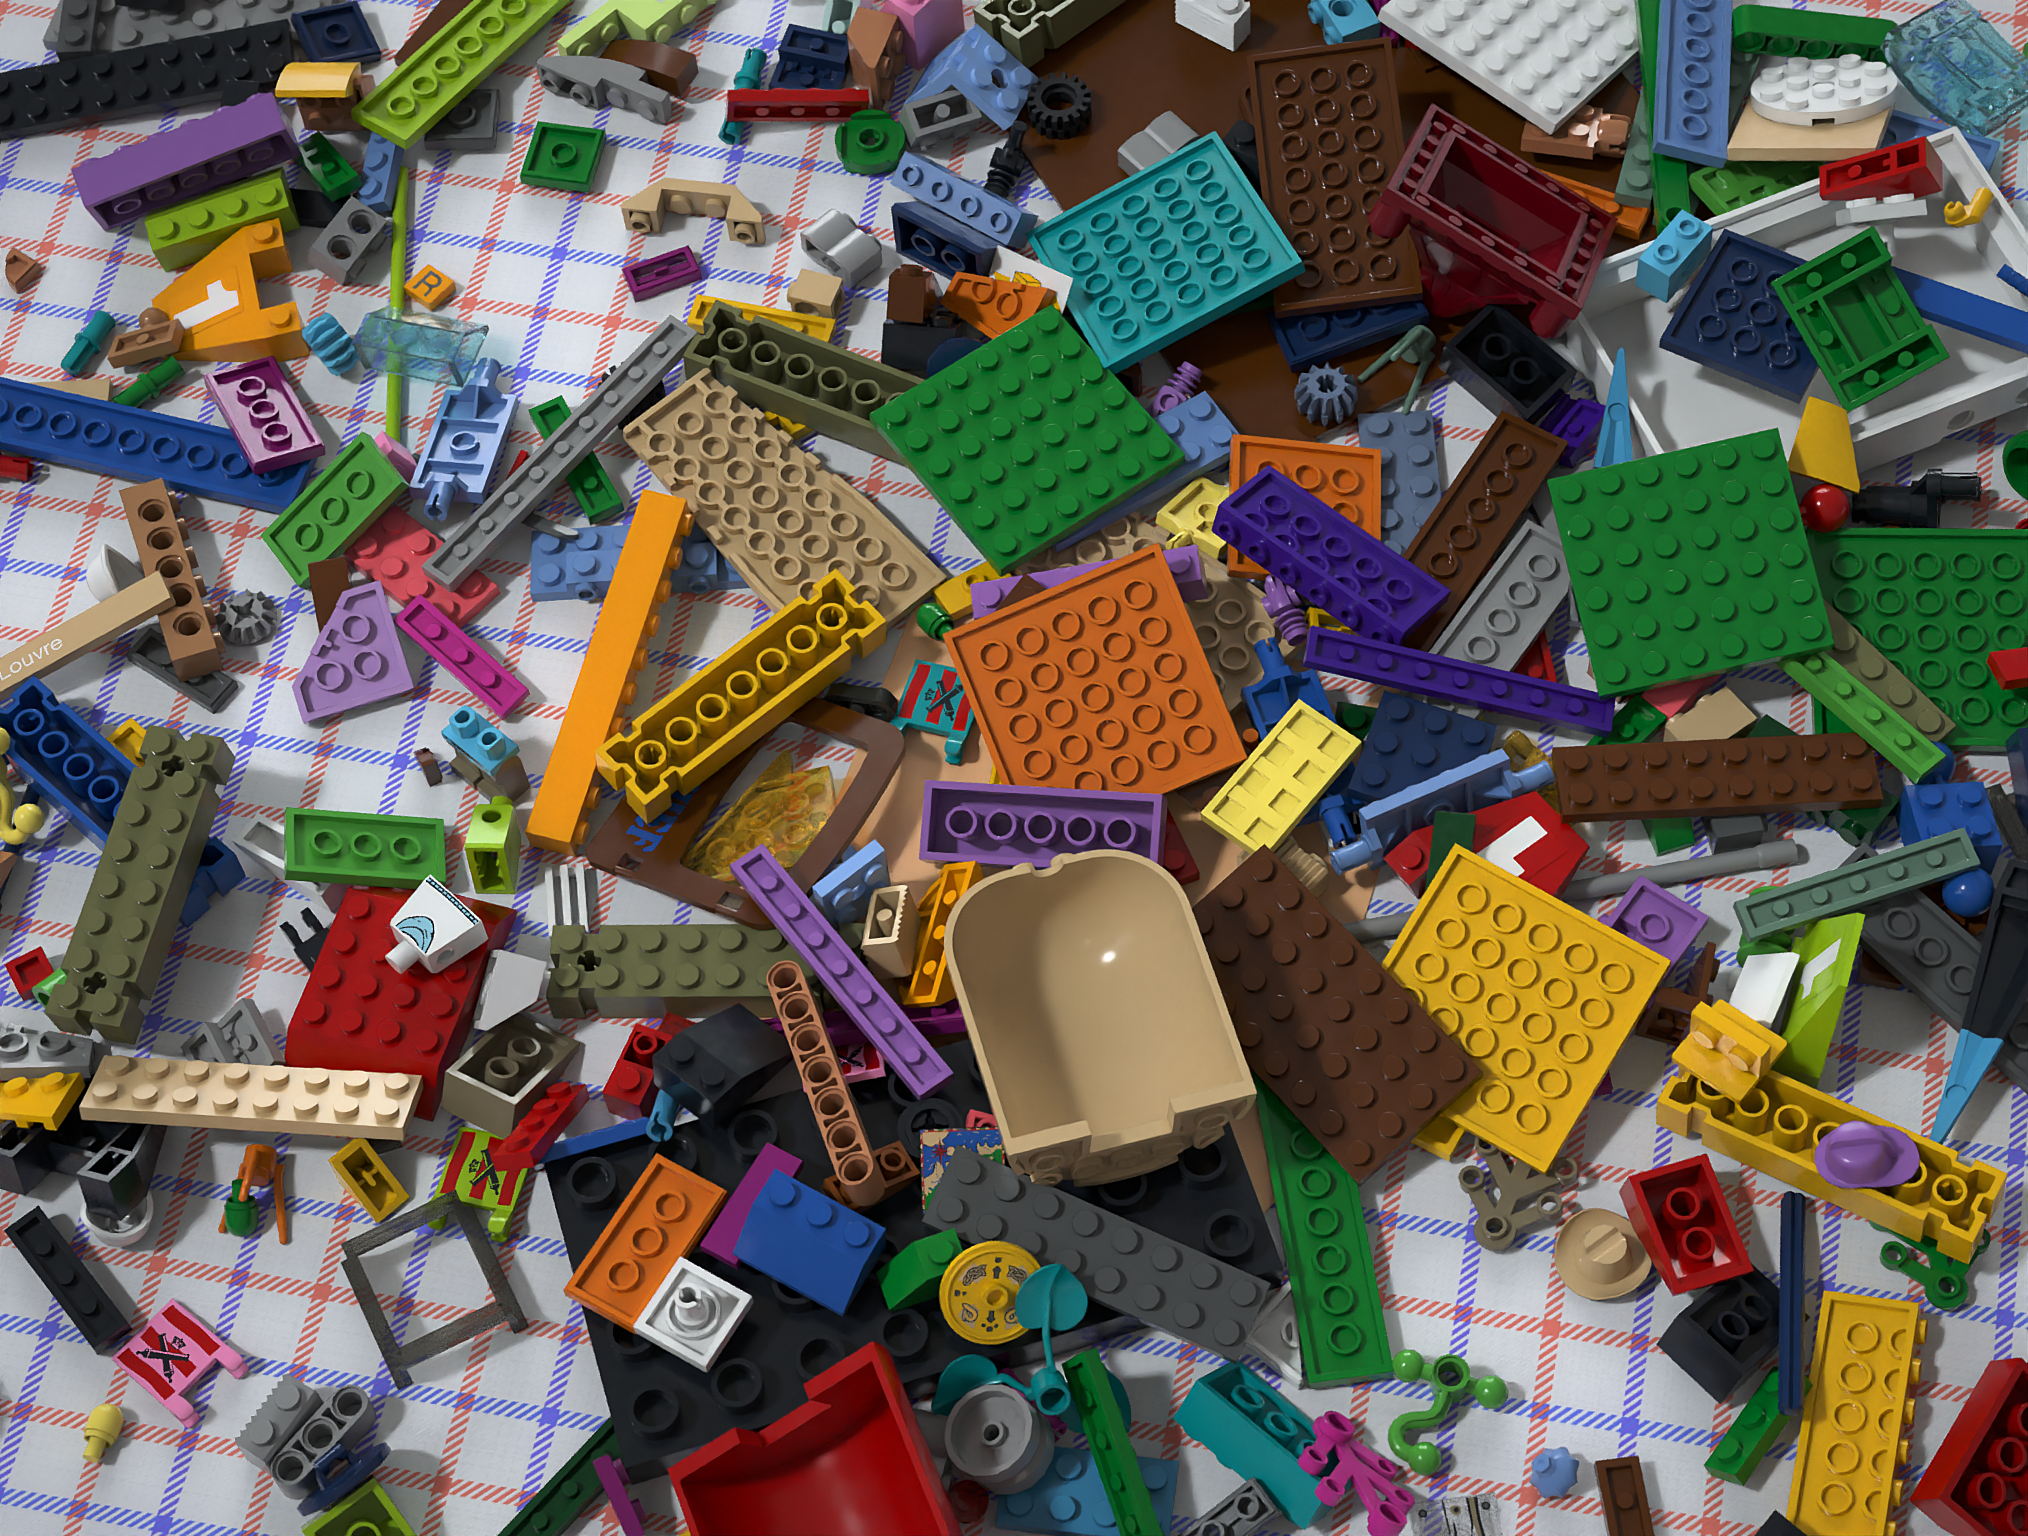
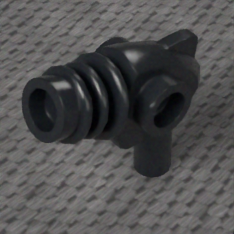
M1015 121L1013 123L1009 138L1003 149L995 148L989 165L993 169L987 173L988 179L984 188L1004 198L1009 196L1010 190L1016 184L1013 176L1020 177L1026 161L1025 157L1020 156L1023 150L1022 141L1027 129V125L1024 122Z

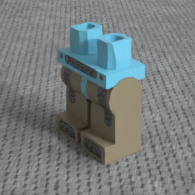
M462 706L449 718L450 724L441 733L446 742L455 749L456 757L449 763L451 771L473 789H478V792L489 802L495 796H505L514 803L530 788L521 759L516 755L520 750L515 742L470 706Z

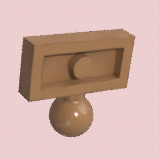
M151 307L145 309L139 316L140 329L114 336L107 356L108 361L116 369L127 365L136 366L145 360L156 357H168L178 352L185 331L180 320L177 318L168 321L166 314L159 308Z

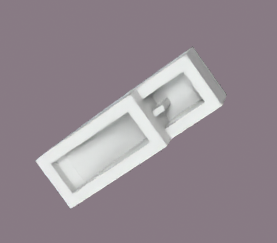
M257 813L233 840L235 846L275 877L331 913L342 902L347 889L351 886L350 884L285 880L284 827L260 813Z

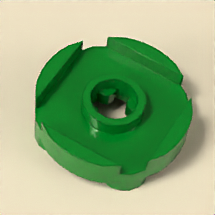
M870 109L856 112L851 115L849 122L844 126L841 123L836 130L835 147L837 156L843 163L844 169L849 173L876 174L893 172L897 169L899 160L906 150L903 125L899 121L897 123L892 120L890 114L885 111ZM868 138L875 139L876 144L864 145V143H867Z

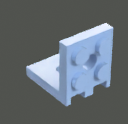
M976 23L931 59L904 104L940 94L950 85H953L1005 131L1014 123L1027 100L1028 92H1031V85L1038 82V77ZM992 76L997 78L1001 88L994 85Z
M875 839L859 852L849 845L831 870V873L812 886L813 894L809 900L835 931L840 929V923H852L853 921L856 923L867 915L871 892L874 888L891 886L885 849ZM813 840L780 864L787 873Z

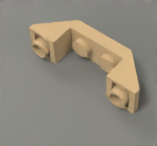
M663 178L622 202L621 210L626 230L638 233H661L666 211H672L679 214L691 213L717 218L726 217L730 241H738L744 244H765L766 241L762 215L734 184Z

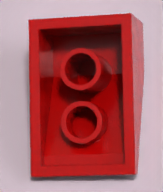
M1707 1153L1628 1176L1619 1190V1194L1634 1232L1673 1297L1753 1273L1754 1269Z

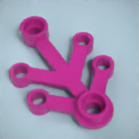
M1327 1411L1323 1416L1317 1417L1312 1425L1317 1441L1313 1446H1307L1298 1459L1299 1466L1305 1472L1318 1476L1328 1463L1327 1454L1330 1451L1335 1452L1340 1462L1330 1476L1322 1478L1315 1489L1316 1497L1326 1505H1338L1345 1494L1344 1486L1350 1479L1369 1512L1367 1530L1371 1536H1399L1407 1524L1406 1515L1414 1505L1415 1499L1407 1490L1391 1483L1397 1474L1396 1466L1388 1459L1378 1456L1353 1439L1352 1435L1355 1432V1427L1344 1415L1335 1411ZM1357 1458L1366 1463L1367 1465H1369L1370 1467L1366 1466L1365 1464L1357 1460ZM1374 1488L1386 1496L1385 1501L1379 1499Z

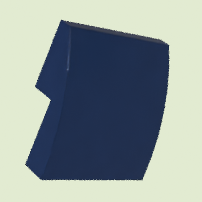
M789 24L778 49L779 61L768 85L769 90L775 88L787 90H807L810 88L842 90L850 67L847 35Z

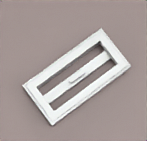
M583 862L575 863L576 867L571 868L568 867V864L560 865V869L553 870L552 866L544 867L550 942L553 925H558L555 880H561L564 925H573L569 878H576L580 925H585L587 934H590L586 874Z

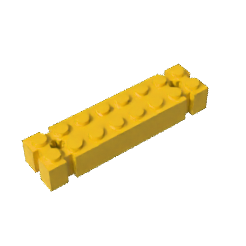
M836 568L812 586L813 597L806 601L801 595L635 719L632 722L633 733L625 738L618 732L595 750L597 770L617 792L625 786L627 803L646 824H649L672 806L671 794L677 790L683 796L688 794L850 670L851 657L857 653L864 659L886 642L887 620L867 600L863 601L860 605L856 603V588Z
M1679 1066L1678 1077L1671 1075L1657 1100V1125L1683 1137H1687L1690 1130L1702 1134L1703 1146L1920 1243L1924 1235L1938 1240L1936 1251L1967 1265L1982 1239L1985 1222L1990 1223L2004 1194L2008 1173L1976 1159L1970 1168L1958 1162V1151L1771 1069L1768 1070L1742 1103L1736 1104ZM1850 1121H1864L1873 1126L1893 1127L1907 1134L1915 1143L1919 1152V1167L1913 1177L1902 1185L1839 1188L1828 1183L1818 1173L1814 1161L1815 1150L1821 1139L1841 1124Z

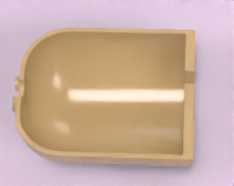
M1113 849L1092 850L1078 854L1063 853L1052 858L1050 861L1051 867L1044 870H1035L1034 865L1027 862L1018 864L1010 870L986 877L969 888L954 905L945 927L944 951L948 972L1008 1162L1016 1175L1028 1174L1032 1183L1039 1185H1050L1053 1187L1062 1180H1073L1075 1187L1100 1185L1136 1177L1179 1161L1177 1155L1188 1147L1194 1145L1197 1149H1203L1225 1134L1223 1126L1232 1118L1234 1120H1241L1252 1107L1257 1095L1196 919L1184 890L1176 879L1159 864L1135 853Z

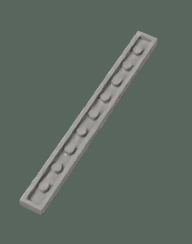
M670 315L421 566L424 574L452 593L681 361L685 351L698 332Z

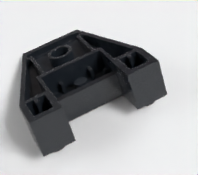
M94 1073L91 1075V1078L84 1079L85 1088L57 1131L46 1130L44 1124L39 1122H33L34 1124L30 1128L17 1127L15 1120L0 1131V1189L26 1196L51 1171L77 1177L89 1213L122 1221L148 1194L168 1125L82 1120L79 1106L95 1075Z

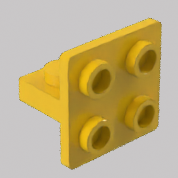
M1719 999L1712 1007L1701 1001L1691 1012L1690 1033L1672 1053V1061L1736 1104H1740L1787 1049V1041L1722 999Z

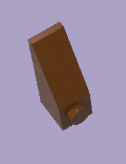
M903 264L900 268H896L889 275L886 319L923 323L939 306V302L943 297V292L933 272L922 271V266L914 264Z

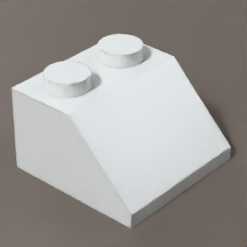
M500 949L491 950L471 1028L487 1031L535 1003L538 995H545L551 972L545 970L547 962Z
M1787 952L1748 956L1743 969L1735 967L1726 989L1733 992L1728 1004L1773 1032L1790 992L1800 955Z

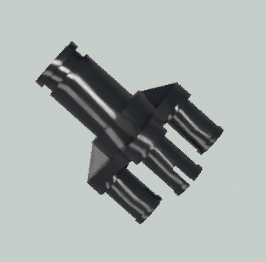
M1928 469L1927 473L1919 481H1912L1911 486H1867V489H1860L1859 494L1852 493V523H1859L1862 520L1870 524H1910V528H1940L1942 504H1946V500L1981 502L1982 477H1978V472L1943 473L1942 469Z

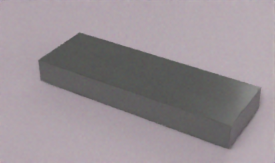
M152 628L126 653L128 661L212 714H215L238 688L237 682L217 670L210 672V674L201 675L179 683L165 638Z

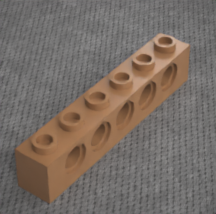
M163 478L119 490L145 577L159 570L164 576L176 602L175 605L157 614L179 683L201 675L210 674V672L216 670H223L219 655L226 653L220 631L212 633L210 628L211 625L217 624L211 603L203 604L201 597L207 596L208 593L202 575L194 576L192 569L199 567L193 547H185L183 541L190 539L184 519H176L174 513L181 511L175 491L167 492Z

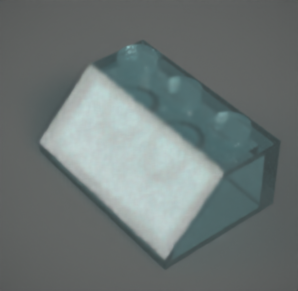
M388 306L365 314L352 344L365 369L463 388L487 336L489 327L485 324Z

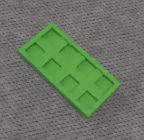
M1726 160L1722 169L1708 166L1692 173L1688 179V186L1716 216L1817 179L1819 178V167L1825 164L1822 161Z

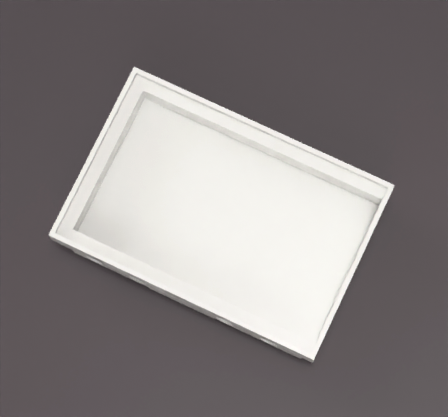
M1957 126L1928 136L1927 139L1942 160L1943 191L1914 199H1926L1927 215L1898 219L1897 223H1893L1897 257H1892L1891 266L2028 312V297L1996 276L2002 266L2007 264L2014 271L2028 279V232ZM1819 178L1703 221L1713 227L1710 252L1725 228L1806 261L1814 259L1871 226H1867V223L1837 226L1836 211L1846 209V202L1849 201H1822L1820 198ZM1979 188L1989 189L1994 194V199L1980 223L1959 228L1952 227L1946 223L1943 210L1949 202L1953 201L1956 204L1959 201L1963 206L1969 205ZM1876 201L1877 205L1884 204V201ZM1654 240L1602 259L1581 312L1565 330L1567 333V347L1599 403L1605 406L1616 354L1621 347L1624 349L1633 460L1778 427L1788 463L1808 397H1815L1842 408L1820 368L1800 404L1659 348L1662 334L1706 259L1667 303L1636 286L1638 258ZM1922 318L1926 326L1929 324L1933 326L1950 358L1848 413L1858 474L1939 443L1942 437L2027 405L2028 354ZM1790 473L1795 494L1824 483Z

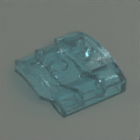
M1943 0L1890 30L1881 45V49L1901 83L1927 110L1953 127L1957 126L1958 129L1969 134L1984 137L2005 125L2011 116L2028 107V58L2011 46L1993 28L1988 20L1981 18L1982 14L1966 0Z

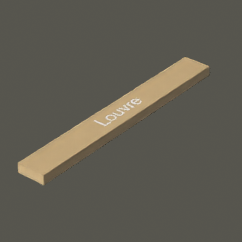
M158 570L1 657L0 702L10 697L14 691L33 675L40 680L175 605L176 602L164 576Z

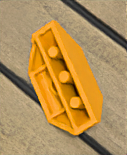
M976 860L945 864L938 873L940 878L928 888L916 906L921 922L919 923L920 928H918L919 933L917 934V945H915L916 950L914 951L913 968H911L912 973L909 976L893 978L896 989L906 1007L940 1006L956 998L945 960L944 932L948 917L960 897L969 888L984 879L981 866Z

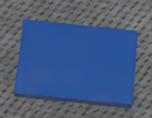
M645 1116L555 1142L537 1165L532 1168L540 1171L545 1169L544 1164L647 1135L646 1126L649 1118Z

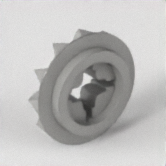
M246 589L244 594L237 596L231 593L229 601L220 603V611L215 618L218 630L226 640L235 644L246 645L262 640L273 630L277 620V611L272 599H268L262 591L252 593ZM251 610L253 617L251 619L245 617L240 621L237 613L246 614Z

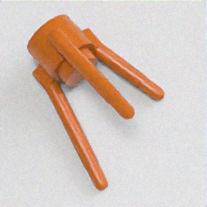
M252 1144L246 1147L243 1163L239 1167L237 1179H243L238 1199L240 1202L246 1201L251 1185L258 1187L266 1186L269 1180L272 1179L279 1241L284 1245L288 1241L282 1180L285 1166L276 1163L278 1152L274 1148L262 1144ZM225 1212L218 1227L219 1233H225L227 1230Z

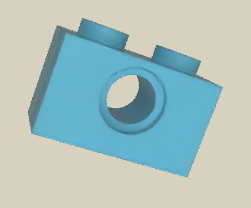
M1311 0V3L1308 4L1309 16L1312 22L1319 24L1323 30L1327 45L1380 38L1381 22L1377 20L1378 17L1367 0Z
M1681 210L1638 258L1636 286L1667 303L1709 256L1713 227L1688 212Z

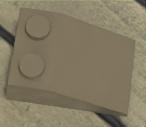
M516 1013L489 1030L446 1070L441 1109L505 1139L518 1126L519 1121L524 1119L530 1112L532 1106L546 1093V1089L557 1083L578 1051L580 1042L520 1013Z

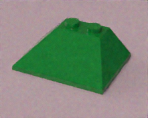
M1874 226L1771 282L1774 291L1842 408L1847 410V414L1950 358L1931 324L1926 326L1891 266L1892 256Z

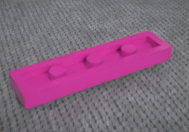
M421 594L393 620L401 631L503 721L530 695L529 690Z

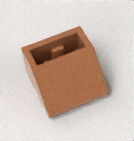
M858 7L847 31L852 78L859 90H869V106L871 109L882 111L885 102L891 101L897 75H902L905 69L906 55L902 54L904 33L899 29L898 15Z
M361 75V77L354 79V94L348 97H295L305 129L316 131L369 130L352 120L351 109L376 88L373 75Z

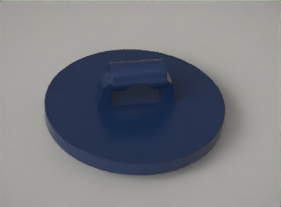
M384 1442L357 1457L352 1451L346 1450L341 1444L337 1443L312 1464L316 1471L315 1477L319 1486L299 1504L297 1510L302 1516H307L321 1510L339 1497L342 1498L348 1495L363 1482V1479L384 1462L390 1454L391 1448ZM333 1459L340 1462L346 1459L349 1462L327 1479L325 1475L329 1473L330 1463Z

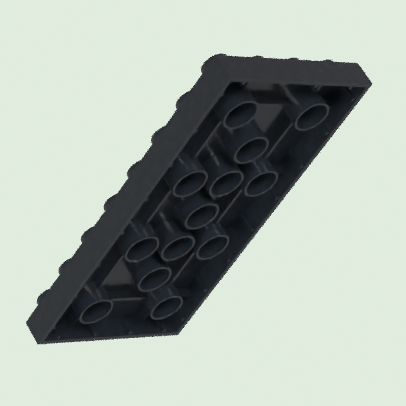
M970 1039L934 1049L953 1071L954 1081L929 1098L942 1099L956 1107L962 1116L964 1128L970 1109L994 1115ZM888 1063L885 1064L886 1076L848 1083L873 1151L899 1141L897 1136L898 1120L902 1112L909 1105L918 1101ZM803 1088L741 1106L715 1131L700 1119L673 1126L672 1136L667 1141L664 1139V1131L661 1142L654 1141L648 1135L544 1164L573 1275L656 1153L727 1191L729 1196L687 1260L751 1295L754 1303L708 1373L639 1334L635 1335L581 1305L624 1468L630 1479L631 1486L668 1475V1468L734 1427L760 1432L810 1401L803 1384L872 1341L881 1344L890 1352L909 1401L935 1393L940 1377L946 1367L955 1359L965 1355L974 1354L989 1358L995 1364L997 1373L1006 1367L1014 1369L1046 1359L1042 1327L1029 1329L1021 1336L1001 1344L987 1345L974 1343L961 1337L950 1327L943 1315L939 1296L890 1313L876 1272L913 1242L939 1233L922 1225L924 1215H922L920 1159L916 1161L909 1153L908 1155L920 1172L919 1178L886 1200L859 1213L886 1228V1248L843 1317L742 1262L737 1270L701 1250V1242L767 1142L802 1160L804 1168L796 1180L827 1196L822 1189L824 1179L835 1175L836 1172L807 1092H804ZM932 1117L928 1118L926 1129H936L935 1124L932 1123ZM1230 1122L1223 1126L1225 1134L1203 1149H1197L1194 1145L1188 1147L1177 1155L1179 1161L1160 1169L1125 1180L1100 1185L1075 1187L1073 1180H1062L1053 1186L1056 1189L1271 1283L1268 1291L1282 1287L1283 1266ZM1005 1162V1166L1011 1168L1010 1164ZM960 1242L963 1251L971 1247ZM1087 1298L1086 1313L1078 1324L1063 1331L1050 1328L1053 1357L1151 1326Z

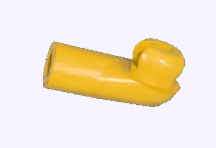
M1979 188L1969 205L1963 206L1959 201L1956 204L1953 201L1949 202L1943 210L1946 223L1955 228L1980 223L1994 199V194L1989 189Z

